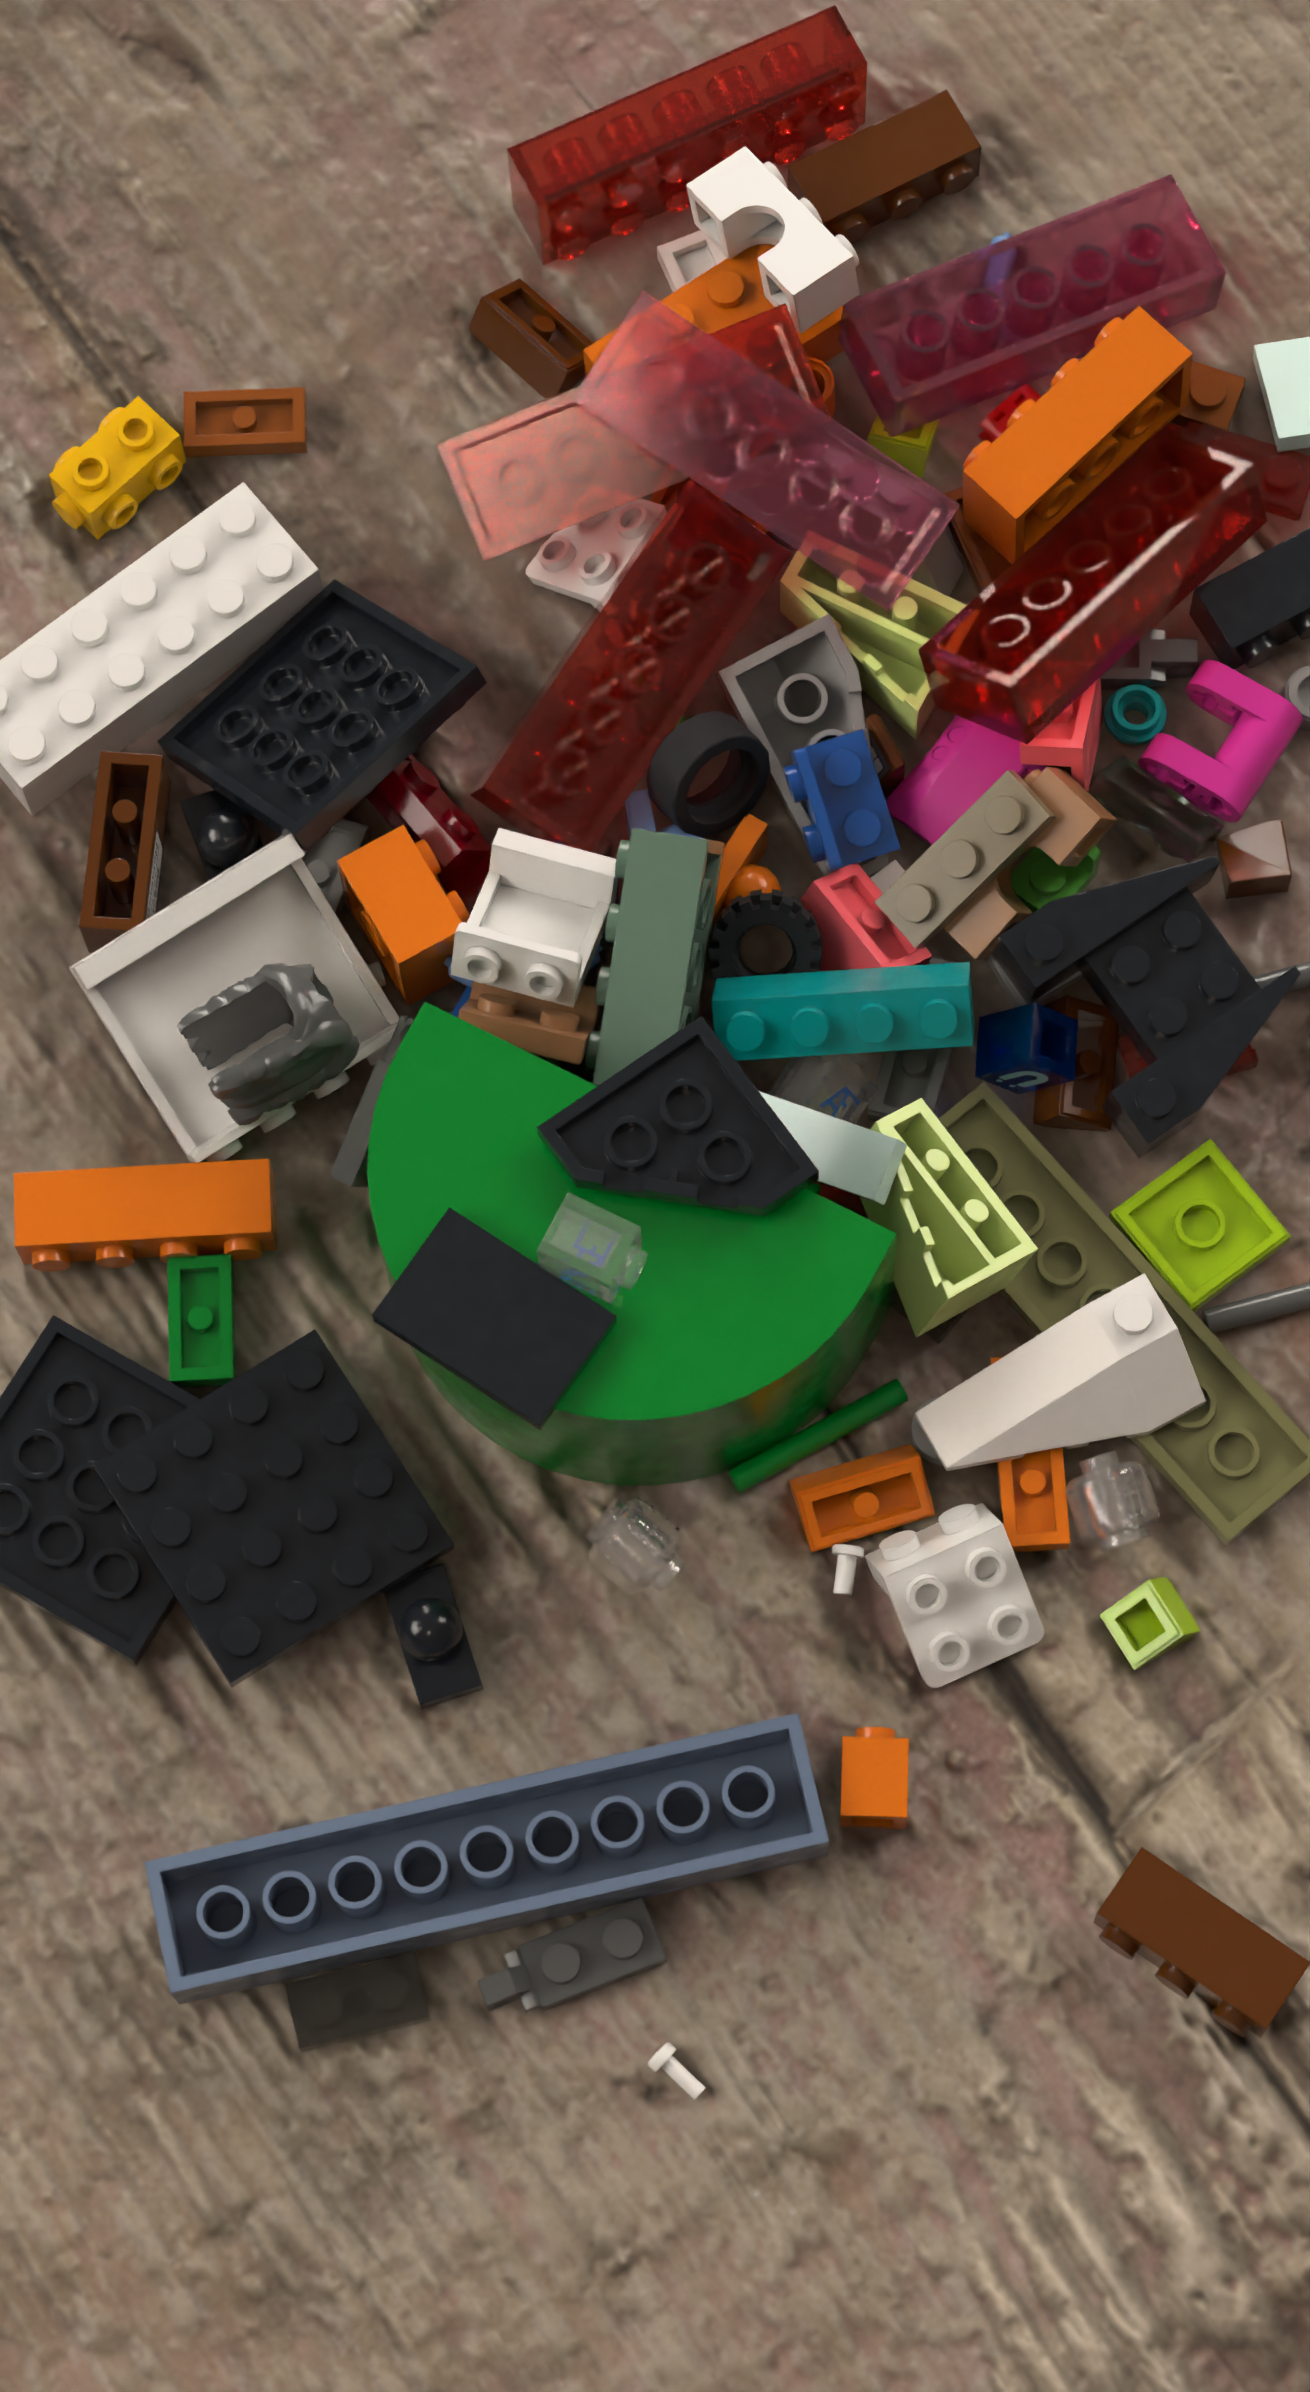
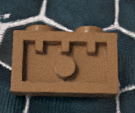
M473 981L470 998L459 1010L458 1018L529 1053L580 1065L586 1056L590 1034L595 1028L599 1005H596L595 1002L596 987L584 984L575 1006L572 1008Z

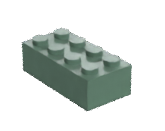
M632 828L630 841H620L615 864V877L624 879L620 904L612 903L610 905L605 930V940L607 942H614L610 968L602 967L600 970L595 997L596 1005L604 1006L601 1032L592 1030L586 1052V1068L595 1070L593 1084L600 1085L698 1018L724 842Z

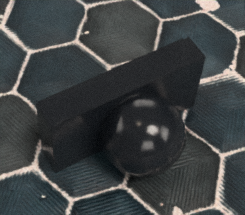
M216 790L180 802L208 880H211L263 847L252 815Z
M443 1563L420 1570L384 1592L421 1709L483 1690V1685Z

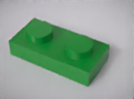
M231 1254L167 1258L169 1382L178 1387L225 1385L236 1378L233 1258Z

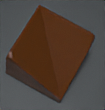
M1282 819L1267 821L1216 839L1226 899L1288 892L1292 872Z

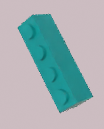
M970 962L717 978L711 1000L714 1033L735 1061L973 1046L975 1017Z

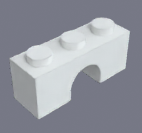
M746 146L686 185L694 224L729 260L751 246L759 244L775 245V247L757 258L764 295L800 334L860 295L855 269L859 266V258L851 243L841 234L834 237L823 225L822 219L813 204L804 197L798 200L787 189L786 182L775 165L769 161L763 164Z

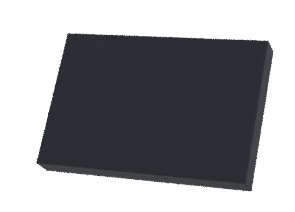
M450 1207L372 1314L375 1323L538 1430L543 1428L617 1323L616 1315Z

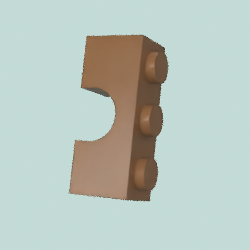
M1046 767L1042 772L1036 769L1023 779L1056 815V818L943 928L975 960H987L994 950L998 937L1033 913L1017 897L1012 885L1013 867L1017 859L1024 852L1038 847L1059 866L1077 867L1117 821L1110 812L1064 769Z

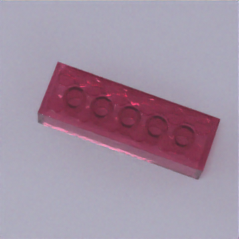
M1170 174L856 297L843 305L838 340L888 435L894 437L1024 384L1056 373L1072 358H1077L1080 361L1095 347L1096 337L1112 319L1120 317L1124 320L1138 306L1165 329L1216 309L1226 271L1175 179Z
M645 291L641 292L572 397L573 401L884 611H890L960 506Z

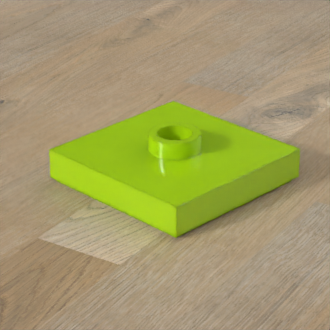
M1211 1139L1112 1210L1109 1215V1219L1193 1312H1196L1289 1243L1291 1235Z

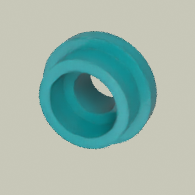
M1140 684L1128 685L1116 690L1108 699L1104 712V721L1109 733L1116 740L1133 746L1150 743L1155 734L1163 731L1167 717L1166 706L1160 695L1151 688ZM1131 710H1137L1145 715L1146 721L1139 725L1131 724L1125 720L1124 714Z

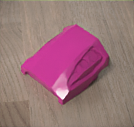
M961 706L957 710L953 721L935 745L892 792L886 803L891 819L894 818L932 845L1007 770L1015 771L1024 779L1032 771L1039 769L1042 772L1047 766L1021 764L1020 740L986 714Z

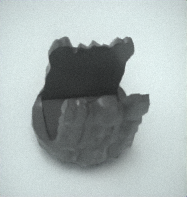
M277 963L264 965L253 977L238 981L236 984L223 990L219 995L212 996L204 1006L190 1011L177 1025L181 1035L187 1039L191 1051L195 1053L203 1067L206 1066L207 1070H211L226 1062L231 1056L244 1050L250 1044L258 1041L282 1024L288 1023L293 1026L285 1036L259 1049L241 1063L226 1068L211 1078L208 1086L212 1094L230 1108L227 1112L238 1125H249L257 1121L264 1112L283 1108L289 1102L303 1101L307 1092L319 1089L325 1081L334 1079L342 1073L358 1053L360 1046L358 1038L352 1035L350 1025L339 1015L333 1005V997L327 987L318 979L314 972L315 967H312L311 964L285 965Z

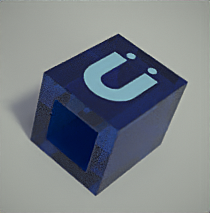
M1031 1003L980 1016L975 1077L1016 1094L1074 1081L1078 1020L1038 1003Z

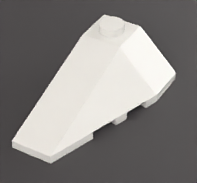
M1144 1273L1083 1306L915 1412L914 1416L946 1471L1022 1458L1027 1453L1066 1447L1067 1449L1088 1446L1089 1442L1121 1436L1133 1438L1149 1435L1204 1405L1206 1400L1179 1330Z

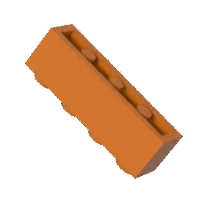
M270 1159L14 1173L15 1248L24 1265L32 1264L34 1269L48 1272L66 1270L70 1268L71 1262L96 1261V1264L101 1267L121 1268L134 1264V1258L160 1257V1261L167 1263V1258L188 1257L224 1253V1255L231 1254L233 1260L237 1261L257 1259L262 1256V1251L278 1250L276 1186Z

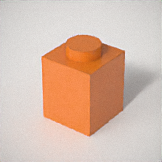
M861 1727L856 1729L855 1737L842 1736L839 1827L906 1829L909 1738H895V1730L885 1727Z

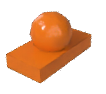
M748 814L747 817L744 816L724 847L711 931L722 909H726L730 905L731 900L740 895L742 898L750 895L751 891L762 889V893H772V889L782 891L777 877L767 867L757 865L768 848V824L751 814Z

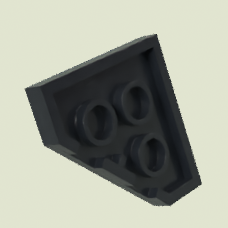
M702 1016L537 1127L540 1139L578 1188L766 1216L819 1179V1170Z

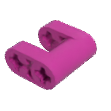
M1204 660L1187 684L1186 693L1200 708L1233 726L1232 730L1214 758L1176 737L1157 733L1139 758L1138 765L1145 775L1160 786L1223 821L1234 823L1238 822L1302 724L1303 716L1291 702L1223 663L1214 660Z

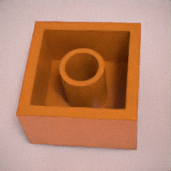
M401 825L338 859L337 864L346 904L406 1006L408 1007L455 981L449 976V967L444 965V962L448 956L452 957L454 935L459 923H467L470 915L455 890L445 894L444 888L437 874L441 873V868L428 843L424 839L414 843L405 826Z

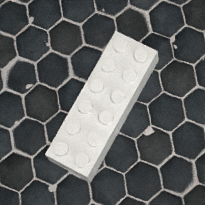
M244 482L0 660V778L32 816L99 767L100 751L120 752L259 649L323 590L319 569Z

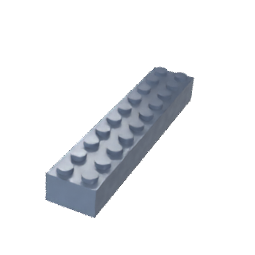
M795 1713L150 1860L144 1863L170 1994L180 2005L629 1902L640 1897H651L828 1856L829 1839L799 1714Z

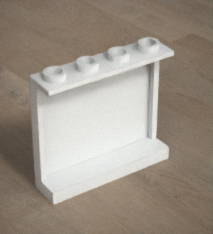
M292 833L273 840L69 967L185 1155L193 1163L201 1162L204 1159L207 1162L226 1160L243 1147L238 1139L239 1137L260 1125L264 1133L271 1131L292 1118L296 1111L292 1106L295 1102H289L283 1108L264 1112L257 1121L249 1125H238L227 1112L230 1108L221 1102L220 1099H217L208 1086L211 1078L220 1071L241 1063L259 1049L285 1036L293 1026L288 1023L282 1024L258 1041L250 1044L244 1050L231 1056L226 1062L211 1070H207L206 1066L203 1067L195 1053L191 1051L187 1039L181 1035L177 1026L181 1019L190 1011L204 1006L212 996L219 995L223 990L236 984L238 981L253 977L264 965L277 963L285 965L311 964L312 967H315L314 972L316 976L327 987L333 997L334 1007L339 1015L350 1025L352 1035L356 1036L360 1043L356 1057L342 1073L334 1079L325 1081L319 1089L312 1090L317 1099L325 1097L347 1083L350 1078L345 1070L364 1058H367L371 1066L376 1064L377 1059H383L400 1019L301 859L305 854Z

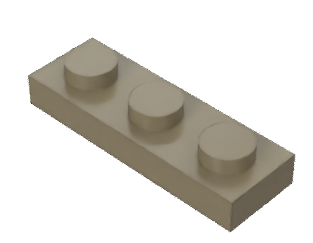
M1007 770L874 903L915 948L923 949L1056 818V815L1015 771Z

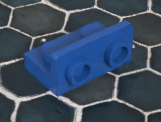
M863 729L789 752L793 764L783 767L784 775L793 802L798 803L805 800L812 825L802 827L813 863L824 860L827 872L844 868L849 864H855L901 849Z

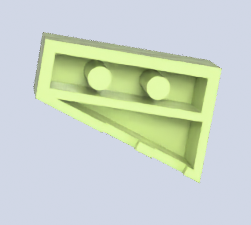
M810 530L807 532L780 580V611L799 629L830 613L859 670L861 689L916 740L972 640L975 609Z
M922 1098L881 1118L871 1127L870 1130L907 1143V1147L885 1205L860 1197L869 1220L897 1233L893 1281L916 1337L1004 1289L1038 1250L1037 1246Z

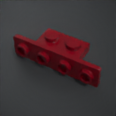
M410 754L365 797L393 830L404 825L414 843L422 839L428 843L441 868V873L437 874L443 888L447 893L455 890L470 915L489 872L491 846L478 832L479 829L474 820L466 812L458 808L439 787L440 783L436 776Z

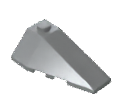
M830 613L715 674L737 720L759 738L768 750L770 761L769 779L805 844L806 841L802 827L812 825L805 800L794 803L786 782L783 767L793 764L789 752L863 729L869 750L871 749L861 697L862 690L859 670ZM887 853L858 862V864L870 876L889 864ZM824 860L816 863L823 876L834 872H827Z

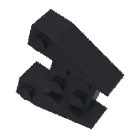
M1215 855L1050 901L1001 934L992 952V956L1028 1005L1080 971L1148 1064V1067L1112 1090L1102 1106L1105 1113L1139 1159L1191 1124L1301 974L1296 966H1294L1261 989L1198 903L1193 893L1211 881L1220 864Z

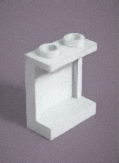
M499 828L491 847L488 875L467 923H459L456 929L450 975L574 1008L605 931L610 905L612 903L615 904L618 878L615 877L616 859Z

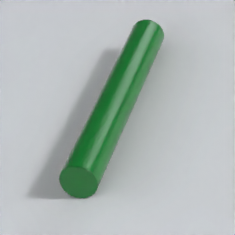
M895 1378L728 1470V1475L740 1494L907 1402V1394L901 1383Z

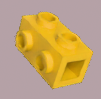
M139 396L125 408L118 407L112 410L102 420L97 433L81 447L74 446L65 451L55 463L53 471L49 474L56 496L52 501L53 507L73 529H78L83 525L97 540L111 528H121L134 516L141 501L155 489L162 490L168 487L179 476L183 464L187 462L180 435Z

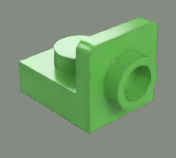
M1097 844L1077 867L1059 866L1043 850L1034 847L1012 874V885L1017 897L1034 913L1050 901L1082 893L1098 871L1101 851L1096 847Z

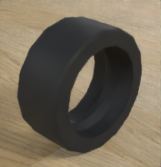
M720 711L699 713L680 723L670 732L653 755L646 778L649 797L658 809L683 832L700 837L719 834L740 822L758 802L766 788L770 773L769 752L759 738L734 716ZM730 750L727 764L719 777L707 789L692 797H687L690 785L698 771L713 757Z

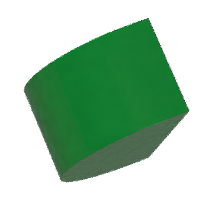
M424 1002L402 1040L384 1077L374 1108L368 1141L367 1178L370 1208L390 1288L395 1284L450 1207L616 1315L617 1318L615 1326L541 1430H538L410 1346L424 1372L435 1387L467 1422L501 1447L524 1460L550 1471L599 1483L654 1486L687 1482L730 1470L801 1431L831 1404L852 1378L891 1308L897 1233L806 1188L766 1216L578 1188L540 1139L537 1127L597 1086ZM583 1230H586L587 1233L579 1248L589 1253L596 1248L598 1250L595 1255L602 1259L610 1244H615L602 1269L564 1267L566 1262L576 1261L580 1252L573 1248ZM586 1255L580 1261L583 1264L594 1265L598 1262Z

